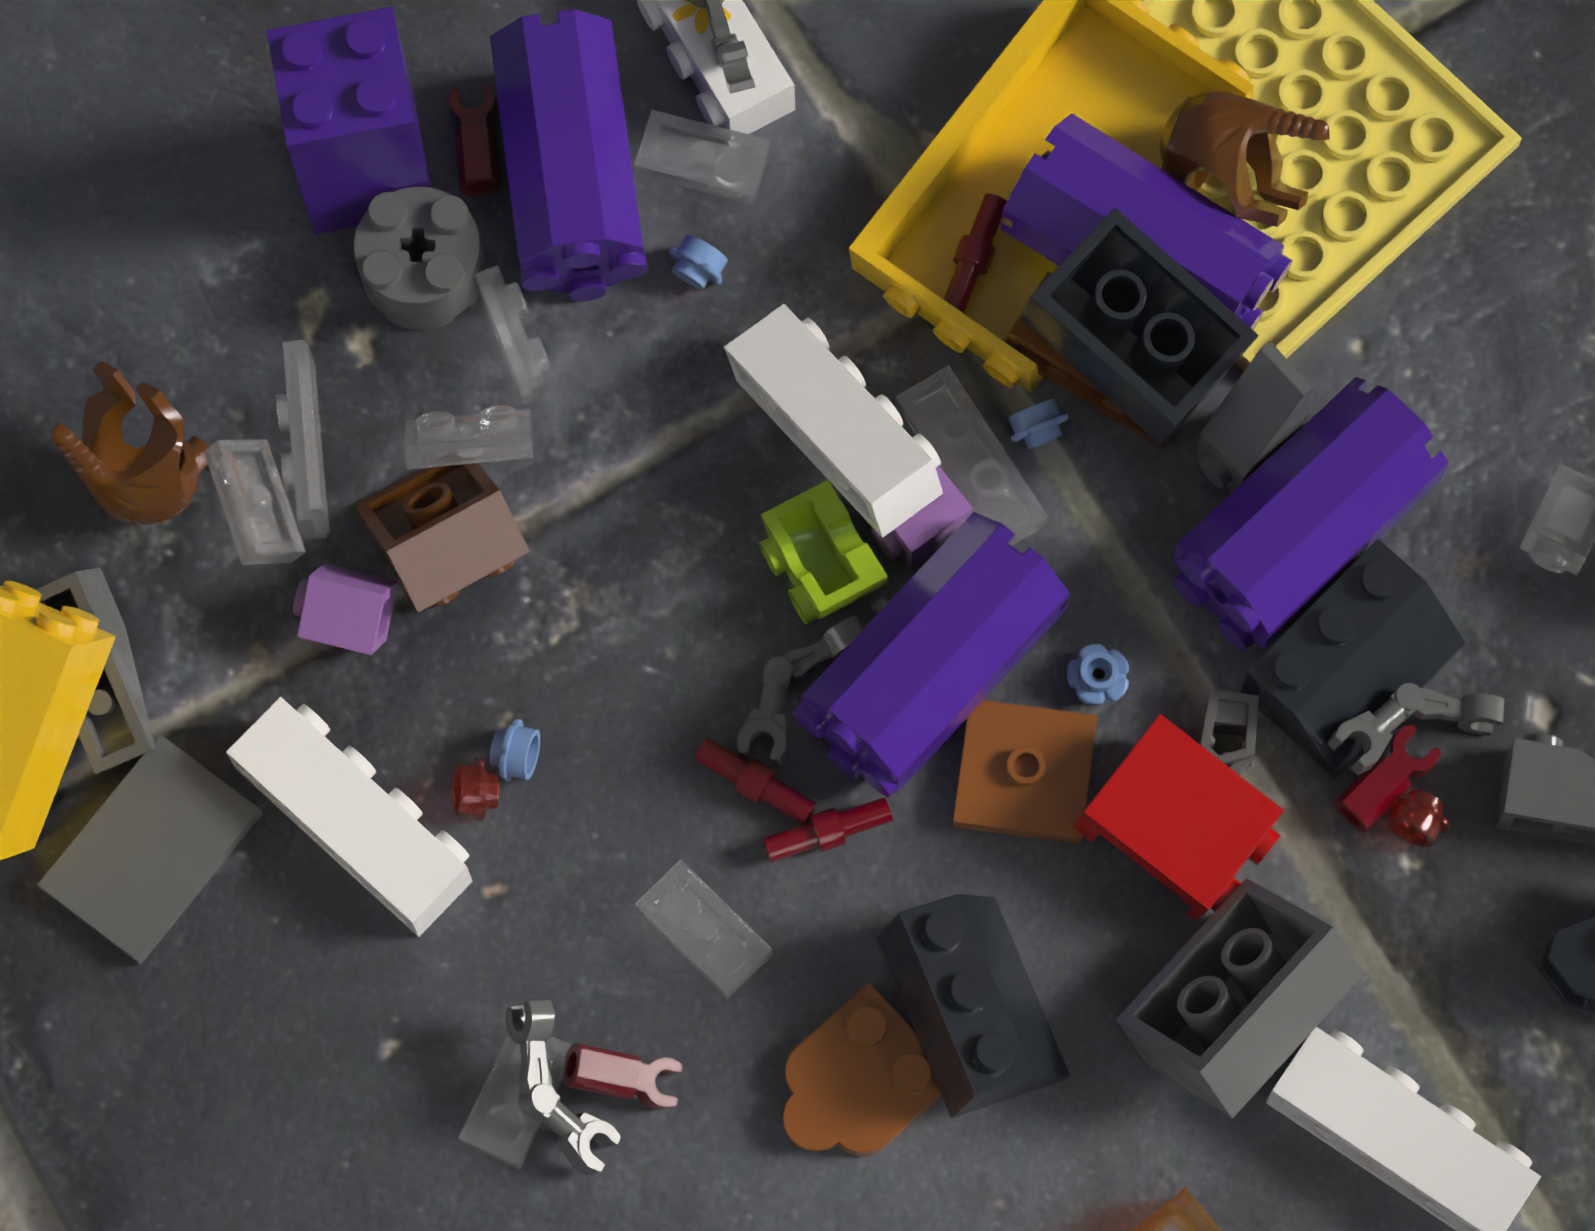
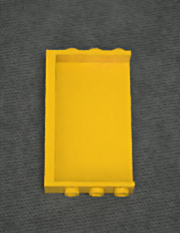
M1043 0L851 244L849 254L852 269L884 290L883 298L900 314L908 318H913L915 314H918L934 325L933 333L946 346L958 353H963L967 348L984 360L983 368L996 381L1008 388H1013L1017 383L1032 393L1044 378L1038 374V365L1004 341L1047 271L1053 273L1059 266L1001 230L1000 223L992 243L996 248L995 255L988 273L980 274L965 314L944 300L957 266L953 262L954 254L961 237L969 235L985 194H995L1007 201L1033 155L1036 154L1041 157L1047 150L1053 151L1055 146L1045 139L1054 126L1071 113L1162 169L1163 161L1159 146L1163 129L1168 118L1186 98L1210 91H1219L1253 99L1254 85L1249 82L1248 74L1233 61L1226 58H1220L1217 61L1199 49L1198 41L1182 27L1175 24H1170L1169 27H1166L1151 17L1148 8L1141 0Z

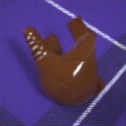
M1210 91L1193 97L1189 96L1174 110L1163 129L1159 146L1163 161L1162 170L1196 191L1206 181L1209 173H1212L1228 191L1232 205L1240 219L1278 227L1286 220L1288 211L1285 208L1254 199L1247 163L1255 172L1257 191L1264 201L1299 210L1306 205L1309 192L1290 187L1280 181L1283 162L1272 134L1276 133L1290 137L1297 136L1302 139L1309 138L1311 140H1329V125L1321 119L1315 120L1313 117H1305L1303 114L1285 111L1284 108H1277L1274 105L1232 93Z
M100 361L92 371L101 381L103 390L87 399L84 410L82 441L76 438L75 434L66 426L57 422L51 434L53 443L57 445L67 462L72 465V469L96 502L111 517L139 526H148L166 521L188 507L197 489L199 474L204 469L211 472L220 463V459L200 438L192 436L188 441L184 440L183 417L171 405L160 389L144 382L136 386V392L154 416L151 435L146 446L140 448L124 443L121 431L122 419L136 406V394L118 369Z

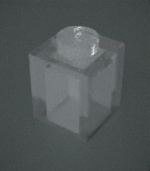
M1560 464L1519 548L1530 553V558L1546 570L1556 573H1563L1566 570L1577 575L1595 541V480Z

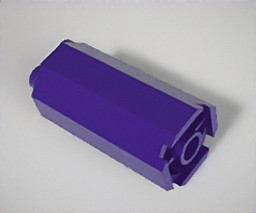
M575 9L557 11L558 23L541 25L539 14L521 16L490 36L522 287L529 291L551 290L560 293L568 292L569 298L574 301L595 300L606 294V286H613L624 279L639 277L647 272L611 19Z
M1071 113L1055 125L1045 139L1054 145L1055 148L1053 151L1047 150L1041 157L1034 154L1028 162L1003 208L1002 216L1006 219L1001 222L1000 229L1060 266L1097 225L1116 208L1254 330L1264 313L1262 309L1258 308L1259 304L1268 291L1273 293L1292 265L1293 260L1282 254L1284 245Z
M1356 377L1176 545L1173 562L1180 573L1172 580L1175 588L1193 606L1200 607L1202 604L1205 605L1220 620L1218 627L1221 633L1237 649L1245 651L1252 644L1263 649L1268 646L1377 539L1380 540L1443 480L1449 462L1442 451L1432 459L1425 447L1434 438L1427 425L1389 389L1378 385L1370 393L1364 392L1367 380Z
M973 512L801 696V703L792 711L793 716L812 735L817 738L823 737L832 747L827 752V757L838 770L850 779L855 780L862 774L865 780L885 797L889 798L894 792L898 793L1067 610L1068 604L1065 602L1069 599L1070 592L1045 559L1035 550L1029 547L1022 554L1015 547L1008 544L1016 534L1004 524Z

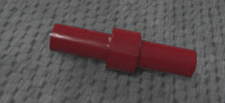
M985 194L969 235L961 237L953 257V262L957 266L944 300L964 314L980 274L988 273L996 252V248L992 243L1003 218V208L1007 201L995 194Z
M709 738L704 740L694 759L736 784L735 792L755 804H759L763 800L801 824H806L810 819L809 816L816 809L817 803L776 779L777 771L755 758L749 763Z
M883 797L839 813L833 807L810 815L809 823L763 838V843L768 858L772 863L819 847L821 852L845 845V837L893 821L888 802Z

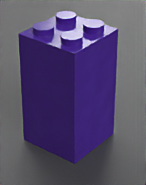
M393 6L266 30L286 145L315 234L357 227L364 214L368 211L370 202L375 196L383 192H394L409 187L432 188L415 97Z

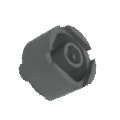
M409 187L394 192H383L375 196L370 202L368 211L361 219L355 234L354 253L364 290L370 301L384 314L385 318L403 328L433 330L442 328L455 321L454 317L464 311L469 305L471 308L482 292L486 267L477 225L464 201L457 196L438 189ZM418 256H422L421 262H412L416 261Z

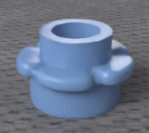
M685 235L677 249L670 248L669 256L676 261L672 272L685 283L703 290L708 282L713 285H719L723 281L720 273L727 264L728 259L707 242L692 235Z
M1055 398L1036 404L1008 417L1015 433L1010 438L1013 442L1024 439L1028 450L1039 447L1063 436L1059 424L1067 421L1069 415L1068 413L1061 415Z
M1091 644L1080 649L1078 658L1069 662L1066 672L1067 682L1074 689L1078 699L1086 704L1099 706L1115 702L1125 694L1128 688L1129 681L1126 678V674L1129 672V664L1119 651L1115 649L1111 651L1106 650L1102 644ZM1096 669L1102 670L1105 674L1104 678L1100 680L1095 679L1092 675L1093 671Z
M520 719L513 720L507 730L497 729L490 749V765L499 767V775L504 781L510 782L513 777L525 780L531 778L539 756V730L523 727V721Z

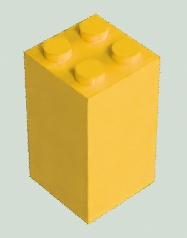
M5 581L3 586H0V860L35 848L116 638L115 635L97 628L100 620L96 616L69 606H63L60 612L40 603L42 594L37 590L13 581Z

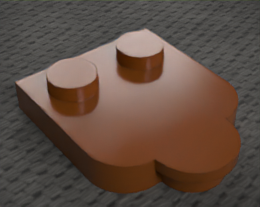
M869 982L790 1054L786 1064V1082L792 1096L789 1098L784 1109V1128L791 1141L804 1150L821 1152L838 1145L848 1154L868 1157L884 1150L942 1097L916 1032Z

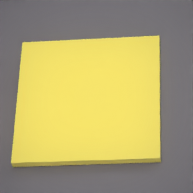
M1141 0L1148 8L1151 17L1166 27H1169L1170 24L1182 27L1198 41L1199 49L1217 61L1220 58H1226L1239 65L1248 74L1249 82L1254 85V100L1274 105L1277 108H1284L1285 111L1303 114L1305 117H1313L1315 120L1321 119L1329 125V140H1311L1309 138L1302 139L1297 136L1290 137L1288 135L1272 134L1283 162L1280 181L1290 187L1309 192L1306 205L1299 210L1264 201L1257 191L1255 172L1247 163L1254 199L1285 208L1288 213L1286 220L1278 227L1256 221L1242 220L1284 245L1282 254L1292 259L1293 262L1273 293L1268 291L1258 308L1264 311L1260 321L1253 330L1259 336L1236 362L1244 371L1260 348L1269 341L1287 359L1510 155L1521 142L1522 138L1373 0ZM1209 173L1206 181L1197 192L1238 217L1228 191L1219 179L1212 173Z

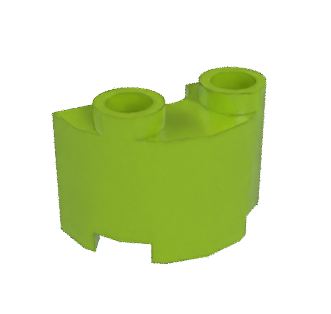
M828 480L761 514L769 537L759 542L760 549L775 576L786 572L794 586V588L788 591V594L804 624L817 618L822 619L888 584L887 574L867 542L864 543L859 537L848 511Z

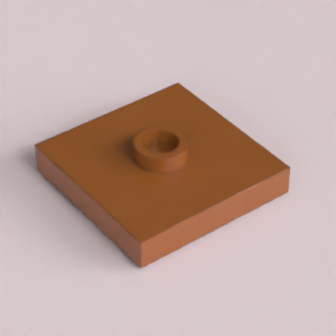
M983 700L967 717L953 827L1081 844L1082 834L1072 826L1086 809L1098 715Z

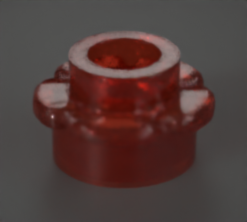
M475 758L474 764H457L453 775V803L456 815L473 816L477 821L484 820L487 809H497L499 801L497 772L495 770L485 771V763L482 758Z
M1413 789L1409 791L1408 795L1397 794L1393 797V805L1390 807L1392 812L1386 823L1388 828L1404 841L1420 847H1431L1434 845L1439 833L1444 834L1449 830L1450 823L1448 819L1442 817L1444 805L1435 796Z

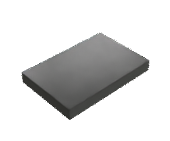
M161 734L154 741L156 749L143 754L37 884L44 893L140 965H142L263 814L258 806Z

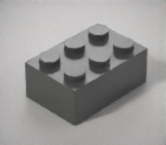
M1246 878L1115 1020L1148 1066L1233 1119L1364 974L1333 926Z

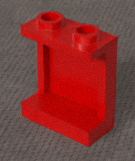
M1160 714L1072 827L1091 842L1099 834L1186 901L1191 906L1186 915L1197 922L1209 909L1216 912L1241 885V882L1234 878V876L1247 859L1257 866L1281 836L1272 829V826L1285 810Z

